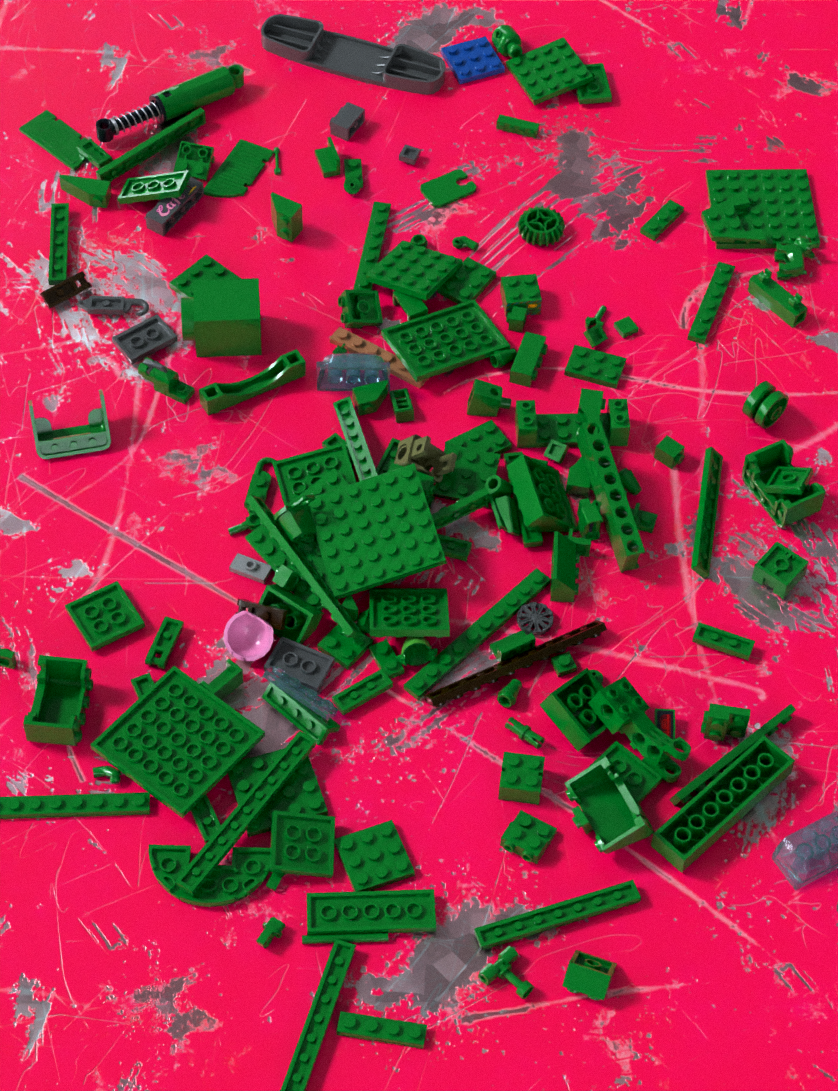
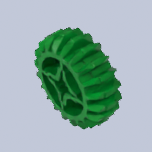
M535 205L534 209L529 207L527 211L520 215L518 230L519 235L522 236L523 240L526 239L527 243L532 242L533 246L539 244L541 247V245L548 246L549 243L554 245L555 241L559 242L565 225L563 217H561L560 213H556V209L550 210V207L544 208L543 205L541 208H538Z

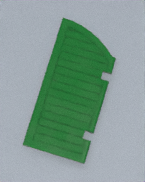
M45 110L19 128L21 133L73 171L79 168L86 160L77 147L88 139L83 138L81 140L82 135L60 119L55 121L57 117L48 110Z
M240 139L205 186L204 195L220 198L243 196L248 190L245 185L251 186L266 165L262 162H268L274 151Z

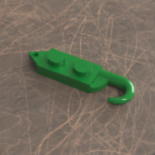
M265 457L258 461L252 475L246 499L250 495H254L266 502L271 485V475L262 470L265 464L275 462V459ZM245 499L244 508H247L250 515L253 512L249 509L250 505Z

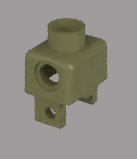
M415 434L401 440L398 445L395 464L404 467L415 463L418 472L434 477V483L441 482L444 474L454 471L457 455L455 453L446 455L445 452L430 443V437H420Z

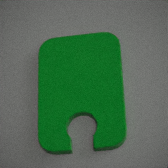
M457 169L423 183L420 186V191L433 207L440 208L475 193L476 185L473 181L468 182L464 186L458 185L456 182L466 179L468 175L463 170Z

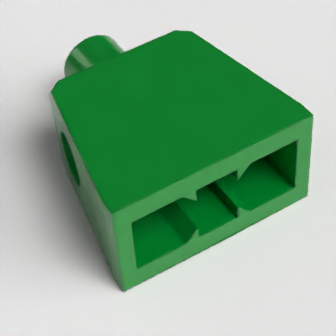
M475 379L468 398L467 415L495 417L499 408L510 409L511 399L502 397L503 388L501 386Z

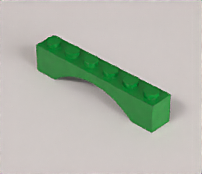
M297 349L281 355L267 369L251 378L234 383L215 382L199 389L200 404L208 416L306 376V361Z
M581 389L578 414L583 422L601 420V423H603L604 415L600 413L601 410L605 409L606 399H603L604 391ZM595 427V430H594L593 435H596V434L599 433V430H598L597 427ZM581 456L569 468L566 493L588 497L589 490H593Z

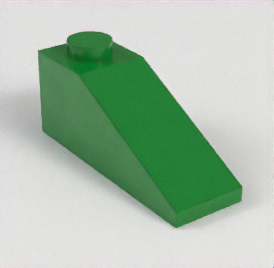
M60 174L59 179L62 190L90 206L107 208L112 194L110 181Z

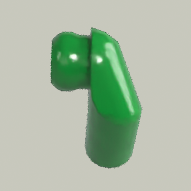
M466 236L455 237L452 241L453 246L458 249L468 247L476 251L479 243Z
M111 766L93 767L94 778L110 776L111 783L121 781L120 770Z

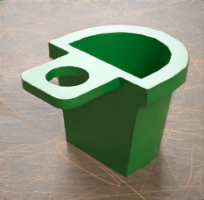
M314 495L303 496L294 504L284 506L273 516L275 523L281 525L292 543L304 541L317 532L309 511L310 506L308 505L316 499Z

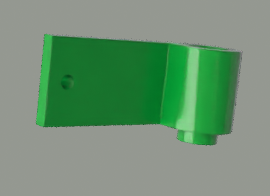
M492 475L487 479L485 488L490 493L489 500L499 530L503 529L508 532L495 499L503 496L510 497L513 492V486L498 475Z

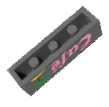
M190 177L182 196L178 198H164L158 201L156 206L146 214L147 228L164 237L204 196L203 183Z

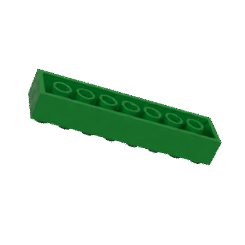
M763 735L654 832L651 846L682 873L792 772L795 760Z

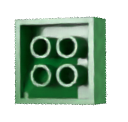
M588 668L556 689L540 704L541 708L578 752L608 729L588 704L596 693L603 689V686Z

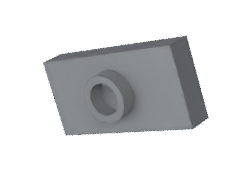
M237 553L229 566V571L265 584L272 572V568L266 563Z

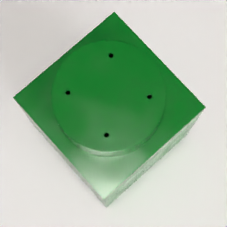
M259 278L193 280V297L181 298V321L183 341H195L197 357L262 355Z

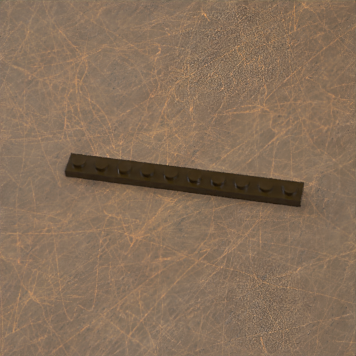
M595 620L424 696L426 703L440 707L449 699L462 697L463 693L467 691H476L481 688V685L494 683L501 676L512 675L519 668H528L533 665V662L546 660L553 653H562L571 645H580L589 637H598L601 635V632L607 630L605 623Z

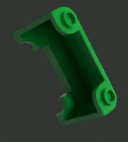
M607 757L599 760L564 783L568 789L565 791L571 802L575 800L579 804L593 828L597 840L594 844L600 853L609 854L645 839L655 832L621 772Z

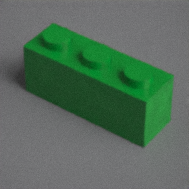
M525 332L510 370L509 382L530 387L532 381H536L538 376L537 368H541L543 363L542 356L546 355L548 350L546 336Z

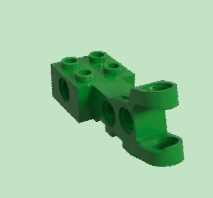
M625 676L599 690L588 704L612 735L617 732L625 733L631 741V747L634 750L637 749L644 757L642 759L644 763L659 773L664 781L669 783L676 782L681 774V767L670 756L672 755L676 759L685 761L691 752L690 745L681 737L674 740L653 724L645 714L650 707ZM675 748L681 749L684 752H679ZM666 770H670L675 774H670Z

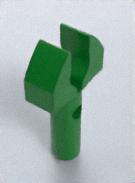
M602 305L593 318L587 316L585 320L586 330L591 325L598 323L603 328L604 322L600 320L607 310L606 306Z

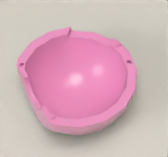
M241 611L233 615L224 629V643L227 650L235 658L242 661H255L264 657L271 649L274 640L273 627L248 611Z

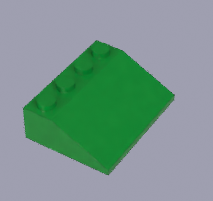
M524 454L506 466L509 473L508 477L514 488L513 492L519 503L518 507L524 518L523 522L527 528L537 532H569V528L573 529V532L579 531L558 470Z

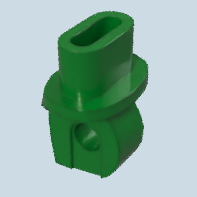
M271 917L268 922L262 924L264 930L256 942L261 947L267 948L274 937L280 938L282 936L281 932L285 928V924L275 917Z

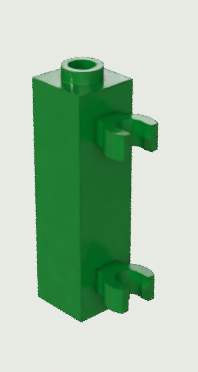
M767 268L765 273L762 271L757 275H753L749 280L748 286L750 294L792 328L805 320L808 308L801 303L803 299L798 293H796L795 297L771 278L772 272Z

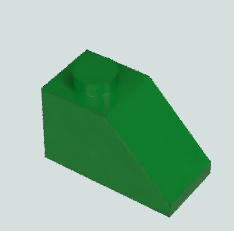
M388 380L352 388V400L359 416L377 412L388 395Z

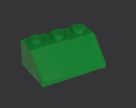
M554 531L550 601L574 602V595H578L579 583H575V579H579V568L576 567V563H579L580 552H576V544L558 531Z
M278 584L267 585L258 602L288 610L284 630L274 629V634L279 638L282 636L299 644H303L316 630L324 614Z

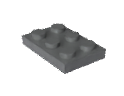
M158 314L112 337L113 344L131 364L177 341L176 334Z
M281 636L264 665V671L318 692L334 665L335 658Z

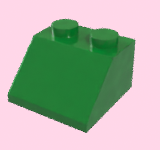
M272 192L271 219L277 236L293 242L303 230L302 205Z
M576 950L568 964L562 986L572 993L581 992L588 995L590 999L604 1000L617 963Z

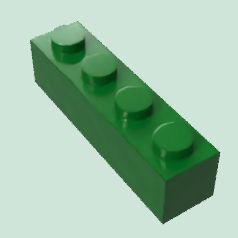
M500 114L497 119L496 129L536 138L539 133L540 124Z

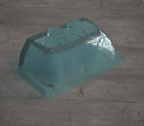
M333 353L325 356L322 362L317 361V391H352V388L388 380V391H390V362H385L379 355L370 353Z
M838 811L786 836L773 852V861L795 890L838 868Z

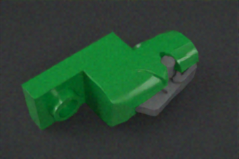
M145 357L144 361L138 366V373L143 378L154 383L155 391L184 405L195 393L193 387L179 381L177 372L165 367L158 361Z

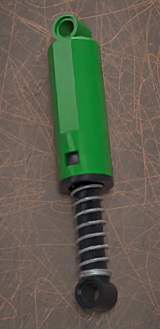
M231 65L228 69L220 66L149 96V104H144L142 108L137 107V110L126 111L125 115L120 114L119 118L114 116L113 118L98 120L96 122L97 139L100 142H110L113 140L114 135H119V131L125 132L126 128L131 130V126L137 128V124L143 125V121L149 122V119L155 120L156 118L158 122L165 123L230 96L235 92V88H241L244 85V69L240 65Z

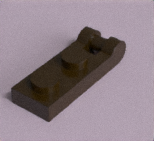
M83 271L40 293L49 310L92 287L90 282L86 281V275ZM79 281L81 286L77 287L75 282Z
M238 599L237 605L239 607L238 612L235 614L246 611V608H248V612L260 617L274 629L284 630L288 610L252 602L247 599Z

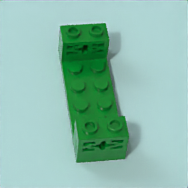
M608 399L607 413H600L604 415L602 426L609 446H627L630 432L627 399ZM535 400L516 401L515 429L517 448L548 447L551 439L568 447H578L576 440L583 421L579 414H536Z

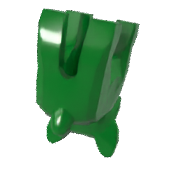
M801 235L796 238L794 244L782 245L776 243L774 260L775 262L786 263L778 264L777 280H788L800 275H806L804 257H815L811 250L818 246L817 243H813L809 238Z

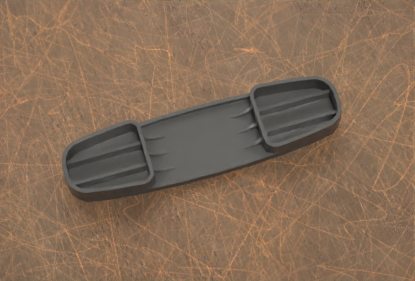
M283 14L269 17L261 28V44L266 51L324 72L377 86L425 95L438 92L445 81L446 65L440 57L406 44H398L393 49L363 39L324 30L323 23L317 20Z

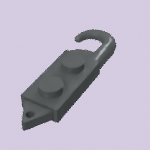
M89 296L88 299L77 302V306L88 311V314L124 315V313L130 311L131 306H142L144 309L136 313V316H142L149 310V305L145 300L135 298Z

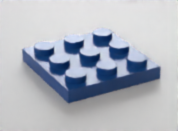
M486 36L441 48V54L459 84L505 72L504 65Z

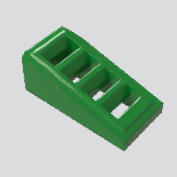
M407 388L389 391L396 422L413 421L414 409Z
M509 496L496 498L495 503L508 532L519 536L520 527L516 500Z

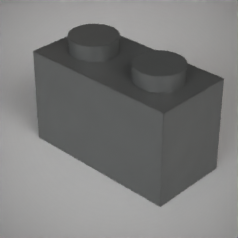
M347 102L344 107L340 108L338 114L330 120L331 134L348 141L365 122V109Z

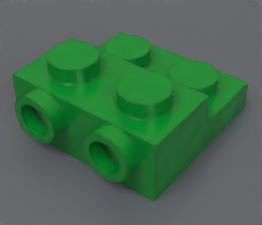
M344 290L339 296L338 306L342 307L340 320L341 323L345 324V328L362 329L363 326H381L383 324L378 291Z
M710 703L709 710L704 711L700 733L704 734V738L712 741H724L725 735L745 738L751 709Z
M520 810L515 820L509 824L502 835L500 846L508 852L520 855L527 862L537 864L557 833V828Z

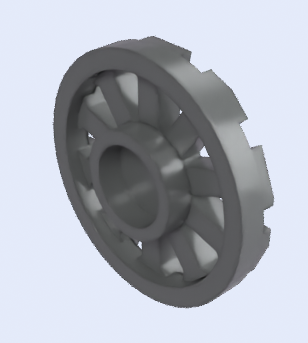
M530 602L523 605L518 611L517 624L527 634L542 635L551 629L553 613L543 603Z

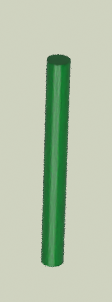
M388 933L302 935V944L334 943L335 939L348 943L388 942Z

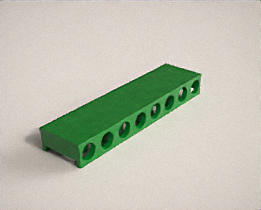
M601 420L587 423L582 422L576 441L620 572L623 573L624 571L639 568L638 558L640 554L645 553ZM595 427H597L599 429V433L593 435Z

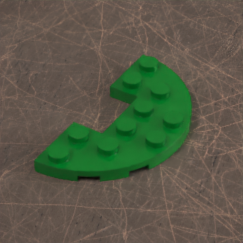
M149 845L150 865L159 884L175 898L191 905L217 907L237 902L254 892L269 874L270 848L233 847L232 865H218L192 896L175 885L176 879L190 864L191 846Z

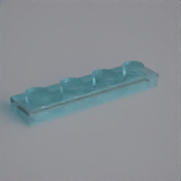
M272 666L262 676L327 721L333 718L339 710L334 707L331 701L322 699L316 691L306 688L298 679L285 674V671L280 667Z

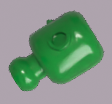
M501 25L494 30L491 39L497 49V53L500 52L505 57L519 58L523 53L522 41L514 28L509 25Z

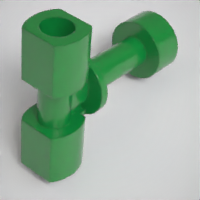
M511 946L505 948L498 955V960L494 964H487L478 975V978L487 986L495 978L503 979L505 977L517 988L516 994L522 999H525L534 988L528 980L522 982L510 971L512 969L511 964L518 958L517 951Z

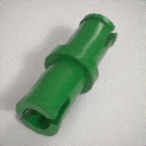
M514 717L508 719L514 726L506 722V729H509L518 735L520 740L527 741L536 749L542 746L536 740L544 743V737H541L532 731L530 726L523 725Z

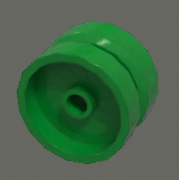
M764 381L750 393L743 405L742 411L750 419H755L756 424L766 429L773 425L783 414L788 405L789 398L782 391H776V387L770 382Z

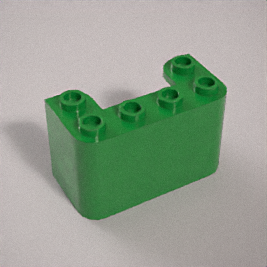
M784 439L746 455L742 470L744 483L780 528L819 512L826 493L824 487L817 482L811 485L808 484L802 495L765 492V486L777 466L793 467L791 462L794 452Z
M39 655L38 666H40L41 671L37 674L38 684L31 712L25 715L23 723L26 739L30 742L77 746V743H81L82 740L81 725H85L86 722L85 708H89L90 696L88 694L89 691L93 690L92 669L88 666V660Z

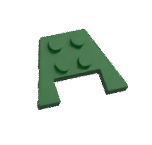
M742 192L702 211L701 218L712 241L734 243V240L745 241L746 244L752 241L760 242L761 245L767 243L763 229L745 231L735 211L750 207V201L746 192Z

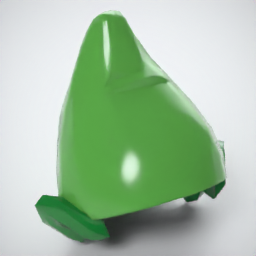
M407 636L402 646L401 655L396 656L398 662L405 666H420L432 661L436 657L438 649H432L425 637Z

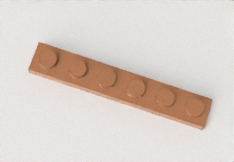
M339 327L330 337V343L340 347L345 343L346 346L344 348L349 353L419 389L429 379L416 382L396 355L342 327Z

